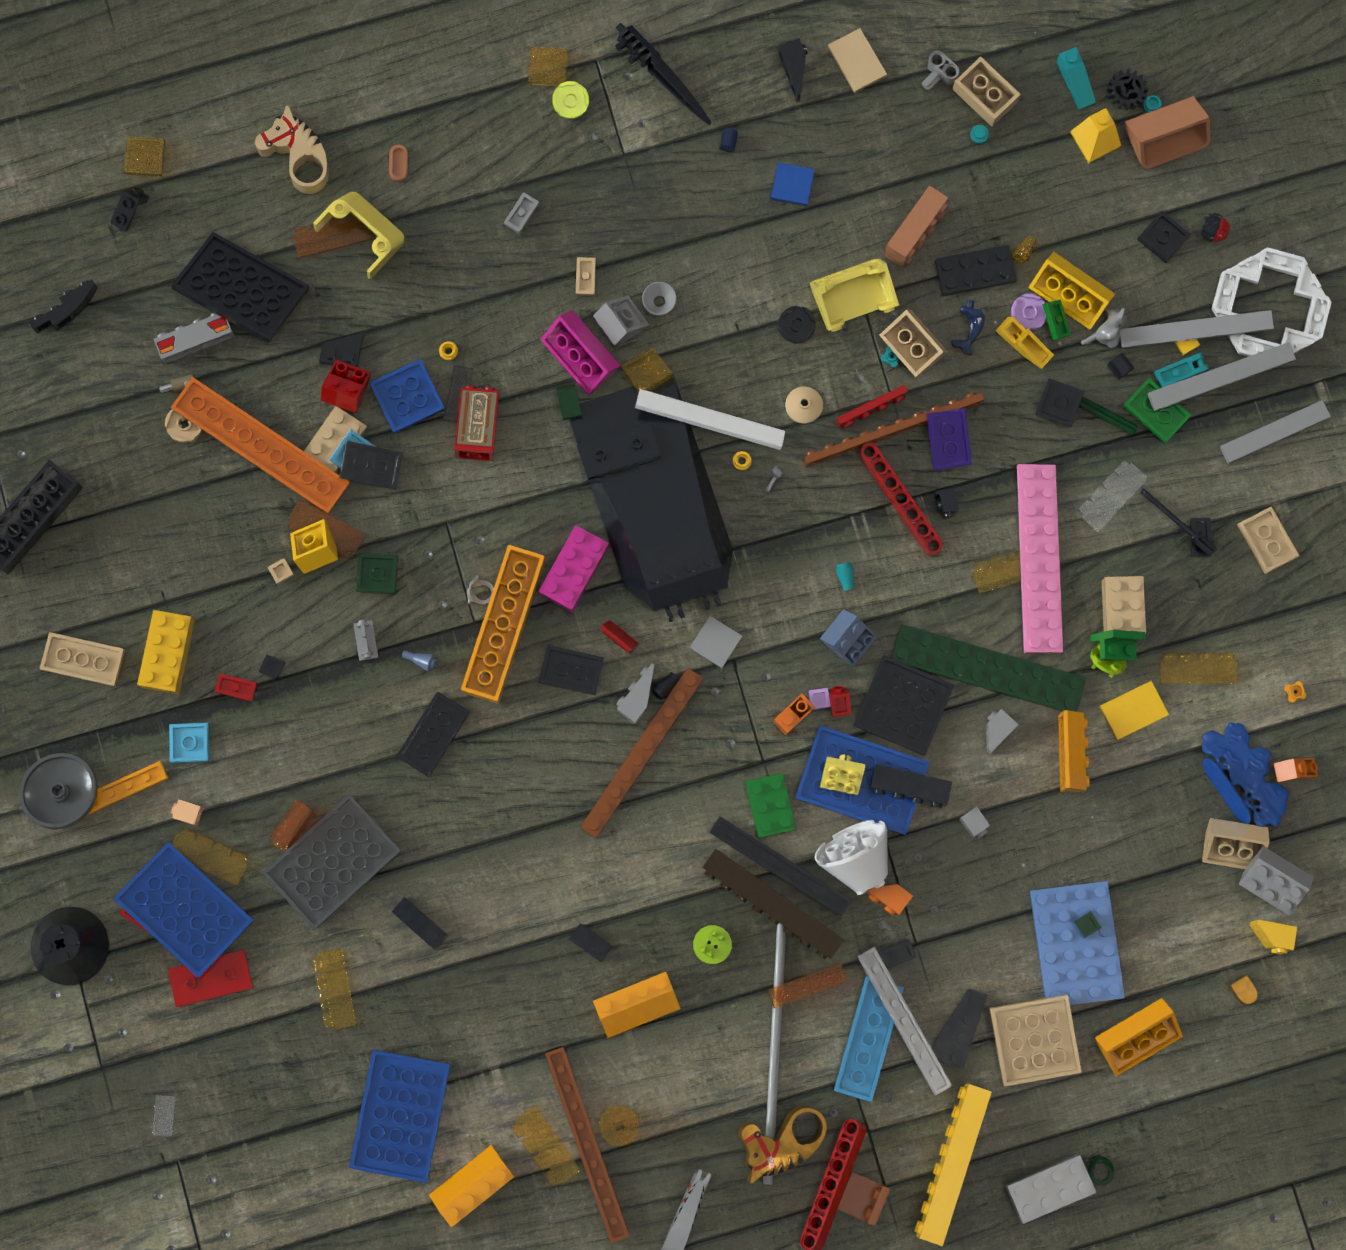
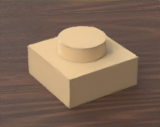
M285 558L267 567L277 585L294 576Z

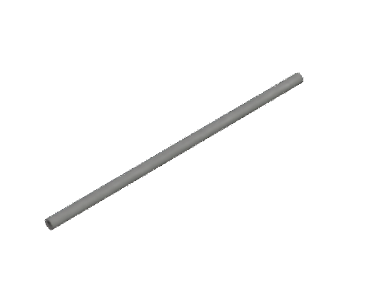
M781 923L777 925L765 1132V1136L771 1139L775 1138L786 945L785 926ZM773 1175L763 1176V1184L773 1185Z

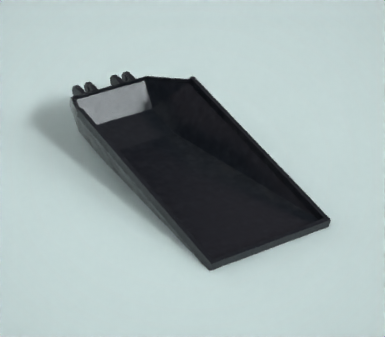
M674 374L581 403L582 417L569 420L577 445L650 423L661 458L589 481L624 586L653 612L665 609L669 622H672L674 618L669 607L676 605L678 615L682 619L685 618L681 603L701 597L705 609L709 610L710 603L706 595L712 593L715 604L718 607L722 606L718 591L725 590L728 587L733 548L691 424L635 408L640 389L682 401Z

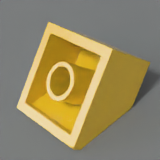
M325 519L290 533L293 561L304 574L338 560L337 546Z
M1264 920L1250 922L1249 926L1264 947L1271 949V953L1283 955L1287 954L1288 951L1294 950L1296 926Z

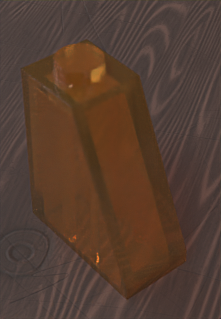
M297 799L271 834L270 838L274 840L271 844L279 850L282 848L285 850L289 849L317 814Z

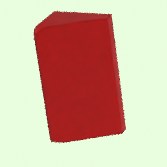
M610 620L600 627L603 634L628 654H631L639 644Z

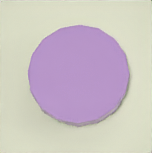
M1024 294L1014 301L1010 310L1011 316L1025 329L1030 331L1040 329L1047 320L1042 305L1045 302L1038 295Z

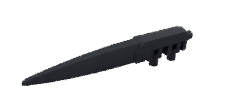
M619 23L616 26V29L620 32L617 39L619 43L615 45L616 49L621 51L627 47L629 49L628 53L631 55L628 57V61L631 64L640 60L642 62L641 66H647V71L652 76L654 75L681 103L705 123L711 125V120L698 101L673 70L662 60L655 48L632 25L625 27L622 23Z

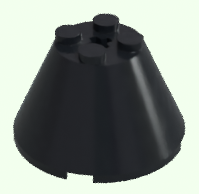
M64 907L46 915L36 926L31 939V956L35 967L46 979L61 985H76L90 980L102 969L109 953L108 936L102 921L90 911L78 907Z

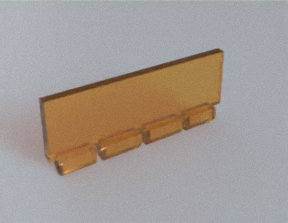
M351 213L347 215L348 222H345L344 218L330 219V227H327L325 224L318 233L315 231L313 224H311V232H309L308 226L295 228L296 236H293L298 258H303L370 240L369 229Z
M302 500L298 501L288 518L290 520L288 528L297 531L325 519L336 546H339L337 554L346 559H349L351 553L356 554L366 537L364 533Z

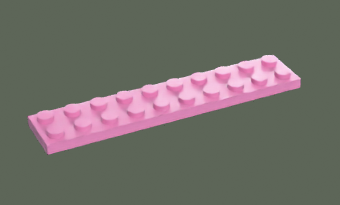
M1018 464L1017 486L1024 653L1061 654L1063 653L1056 465Z

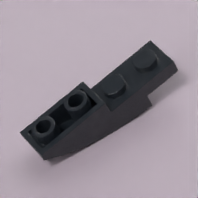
M86 280L76 289L64 292L63 296L59 297L62 305L53 306L49 312L44 315H37L33 318V321L29 322L33 330L38 334L53 325L58 331L69 324L90 303L98 289L97 285L93 280Z

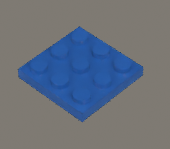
M421 359L370 382V386L394 434L445 410Z

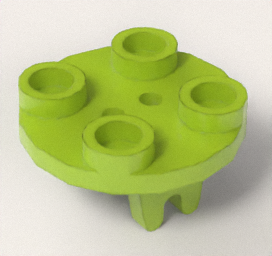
M1100 643L1090 653L1093 662L1091 668L1095 669L1097 666L1102 671L1109 673L1111 678L1114 674L1123 673L1127 667V661L1100 660Z
M708 925L701 928L693 940V950L696 956L707 964H718L724 961L732 949V940L729 933L716 925Z

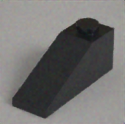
M800 38L781 44L778 47V54L796 102L800 101L805 58L808 54L805 44L801 43Z
M405 897L392 911L393 914L434 950L448 937V934Z

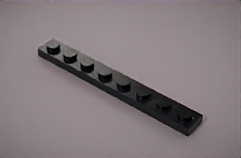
M719 816L709 832L840 917L851 902L850 898L721 816Z

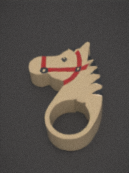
M286 106L284 114L275 117L276 120L273 126L256 137L255 145L257 151L262 157L271 156L274 152L280 154L290 153L289 172L295 188L306 194L317 193L326 186L329 178V167L325 151L314 132L303 121L292 116L289 106ZM308 161L315 162V164H318L323 169L321 177L312 183L301 182L295 177L297 169Z

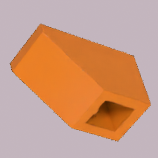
M802 693L774 719L773 723L787 736L812 712L815 706Z
M1314 758L1290 759L1274 763L1277 782L1318 777V767Z
M898 884L881 886L879 888L873 887L867 891L869 894L868 898L876 904L879 902L885 906L884 910L892 916L894 914L900 915L913 897V895Z

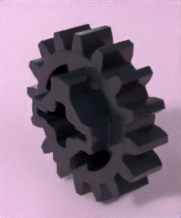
M1127 69L1126 73L1120 70L1119 76L1114 74L1113 80L1110 79L1108 83L1110 85L1107 88V92H1110L1108 98H1113L1112 104L1118 103L1119 109L1122 106H1125L1126 110L1129 109V106L1136 109L1137 104L1141 106L1143 100L1147 97L1145 93L1148 92V88L1144 87L1147 81H1142L1143 75L1137 76L1136 70L1133 74L1130 73V69ZM1128 85H1130L1129 92L1125 94L1126 88H1128Z

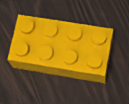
M153 610L137 683L139 687L179 695L195 623L191 616Z

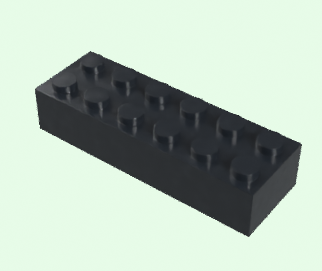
M48 460L0 516V569L7 575L83 489L77 481L51 460Z

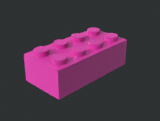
M575 525L538 591L539 596L573 613L610 548L609 543Z

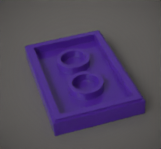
M965 408L927 413L934 470L972 465Z

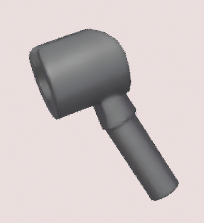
M775 466L770 472L774 477L765 490L769 493L775 482L783 475V471L778 466Z

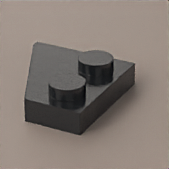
M357 333L323 343L319 360L320 364L333 366L335 360L358 367L364 334Z

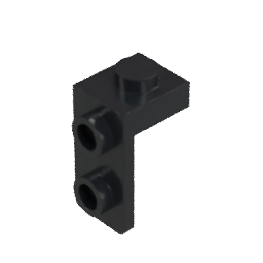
M138 187L123 190L111 218V224L123 231H127L137 207L147 203L149 196Z

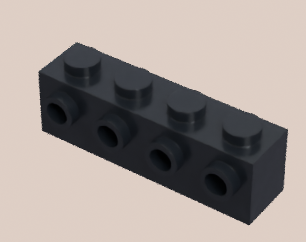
M876 764L870 789L874 790L873 793L878 795L889 793L893 794L892 797L904 800V797L911 798L913 803L923 804L924 801L931 803V807L942 809V806L946 807L948 804L952 782Z

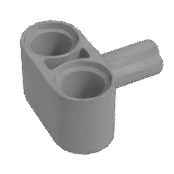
M934 51L930 54L927 65L931 74L922 82V86L930 90L939 80L945 85H953L959 76V67L944 53ZM938 60L941 64L935 65L932 61ZM952 72L955 76L949 77L946 73Z

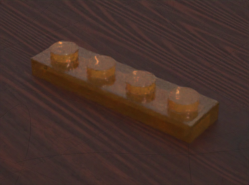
M837 963L767 991L773 1008H778L847 982L841 963Z

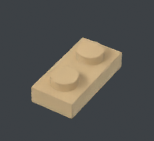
M577 257L576 296H595L596 258Z

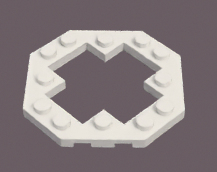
M1267 247L1258 254L1243 260L1221 273L1211 308L1216 317L1237 315V313H1233L1231 310L1239 280L1258 284L1262 267L1298 277L1294 295L1312 299L1303 332L1286 327L1280 344L1245 334L1229 335L1228 337L1238 354L1249 357L1288 342L1295 354L1322 339L1332 302L1323 292L1321 284L1315 274H1312L1304 257Z

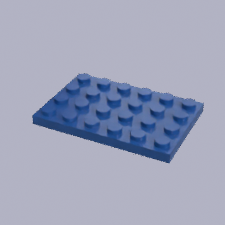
M819 725L795 799L863 822L874 820L875 823H879V821H883L887 830L906 836L916 803L911 802V798L904 797V800L893 798V794L885 793V795H878L873 793L874 790L870 789L874 767L877 764L926 775L930 762ZM845 754V760L847 755L852 758V762L865 764L858 795L820 787L827 757L839 759L841 755Z
M169 842L113 898L198 979L254 922L250 916Z
M377 1050L372 1051L349 1166L350 1169L428 1183L451 1064Z

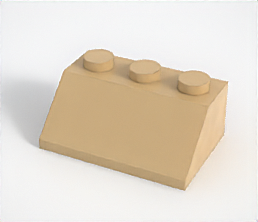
M906 309L879 334L915 377H918L935 365L948 353L912 310Z
M1210 818L1205 834L1202 862L1246 869L1263 846L1268 849V827Z

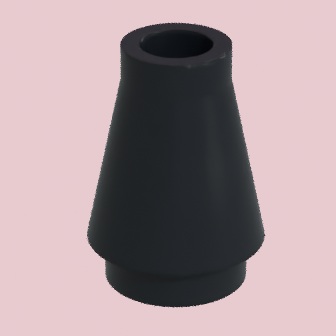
M672 672L669 673L666 677L653 684L651 692L659 700L667 698L675 684L679 681L678 677Z

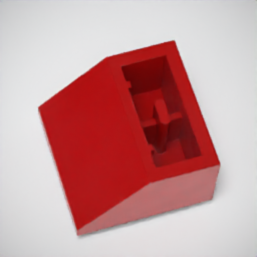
M335 360L322 385L321 401L356 413L363 401L371 372Z

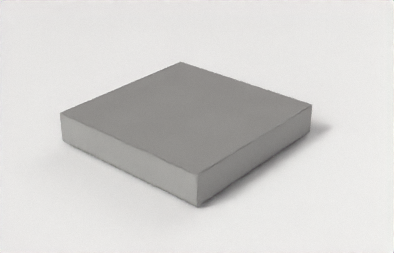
M709 616L689 649L722 669L741 640L742 635Z

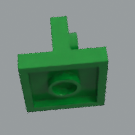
M1109 630L1092 634L1090 637L1091 643H1100V660L1133 662L1137 661L1136 642L1145 640V632Z

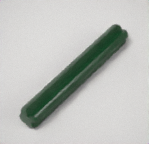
M1085 397L1082 398L1080 408L1131 435L1136 432L1138 428L1136 424Z

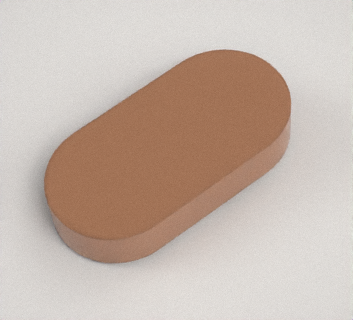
M395 145L389 152V175L395 182H403L408 176V151L403 145Z

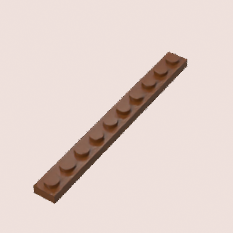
M970 393L963 400L954 399L949 401L946 406H934L929 412L923 413L921 411L912 415L913 418L907 420L905 418L898 419L893 425L888 426V424L879 426L877 431L871 433L870 431H865L859 434L860 437L854 439L848 437L842 440V443L838 445L834 443L824 447V450L818 452L817 450H812L806 453L807 456H804L805 467L807 468L857 450L866 443H876L928 424L927 413L959 408L968 410L982 405L985 399L982 393Z
M689 668L686 669L580 828L597 839L703 681V677Z
M562 1047L545 1053L610 1242L614 1243L630 1237L565 1049Z

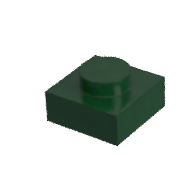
M1091 911L1074 921L1084 939L1102 928Z

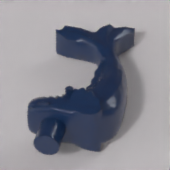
M967 300L966 307L962 306L960 308V312L967 315L971 324L969 338L965 341H951L953 346L961 347L963 353L972 355L970 345L981 333L985 322L982 310L973 308L975 303L973 300Z

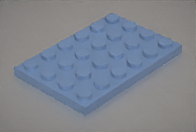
M1108 881L1030 891L1045 998L1067 994L1070 1005L1125 998ZM1091 911L1102 928L1084 939L1074 921Z

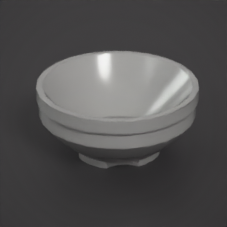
M654 282L645 288L642 302L650 314L664 316L673 310L676 304V293L669 284ZM662 297L665 300V304L657 307L654 304V299Z

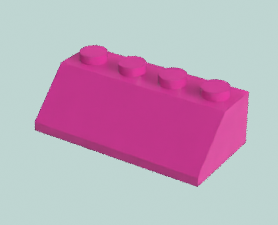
M573 310L560 315L540 339L588 395L608 381L621 366Z

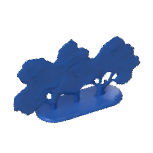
M1228 723L1225 730L1226 735H1221L1213 730L1202 736L1204 740L1202 750L1217 759L1216 763L1210 758H1204L1202 761L1204 771L1233 814L1242 823L1249 824L1251 814L1248 808L1254 810L1253 818L1257 826L1264 827L1267 824H1271L1277 827L1281 823L1280 816L1286 813L1289 791L1277 783H1268L1264 780V776L1269 773L1268 761L1271 758V752L1262 747L1250 749V736L1244 725L1240 723ZM1224 757L1225 761L1221 763V758ZM1227 769L1229 771L1231 782L1222 770ZM1236 784L1242 786V788L1244 789V800H1242L1238 792L1233 787ZM1255 799L1260 802V805H1253L1252 802L1248 803V801ZM1259 808L1261 811L1257 812L1255 809Z

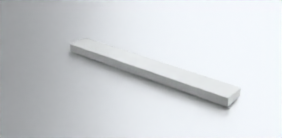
M642 389L639 390L635 408L778 450L782 448L785 435L784 430Z

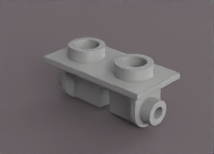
M359 620L358 623H353L359 661L378 658L373 621Z

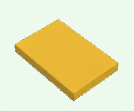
M1152 681L1099 706L1116 740L1122 739L1169 715Z

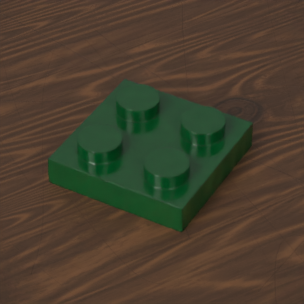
M359 553L356 591L361 593L395 594L398 556Z

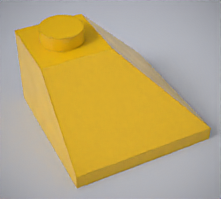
M1106 108L1089 116L1070 132L1088 164L1121 147L1115 122Z

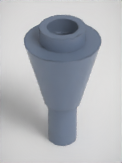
M405 650L402 653V658L413 661L427 672L435 670L438 663L435 654H414Z

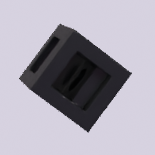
M949 488L935 491L934 499L938 498L936 500L937 510L941 511L943 518L954 517L959 510L955 489Z

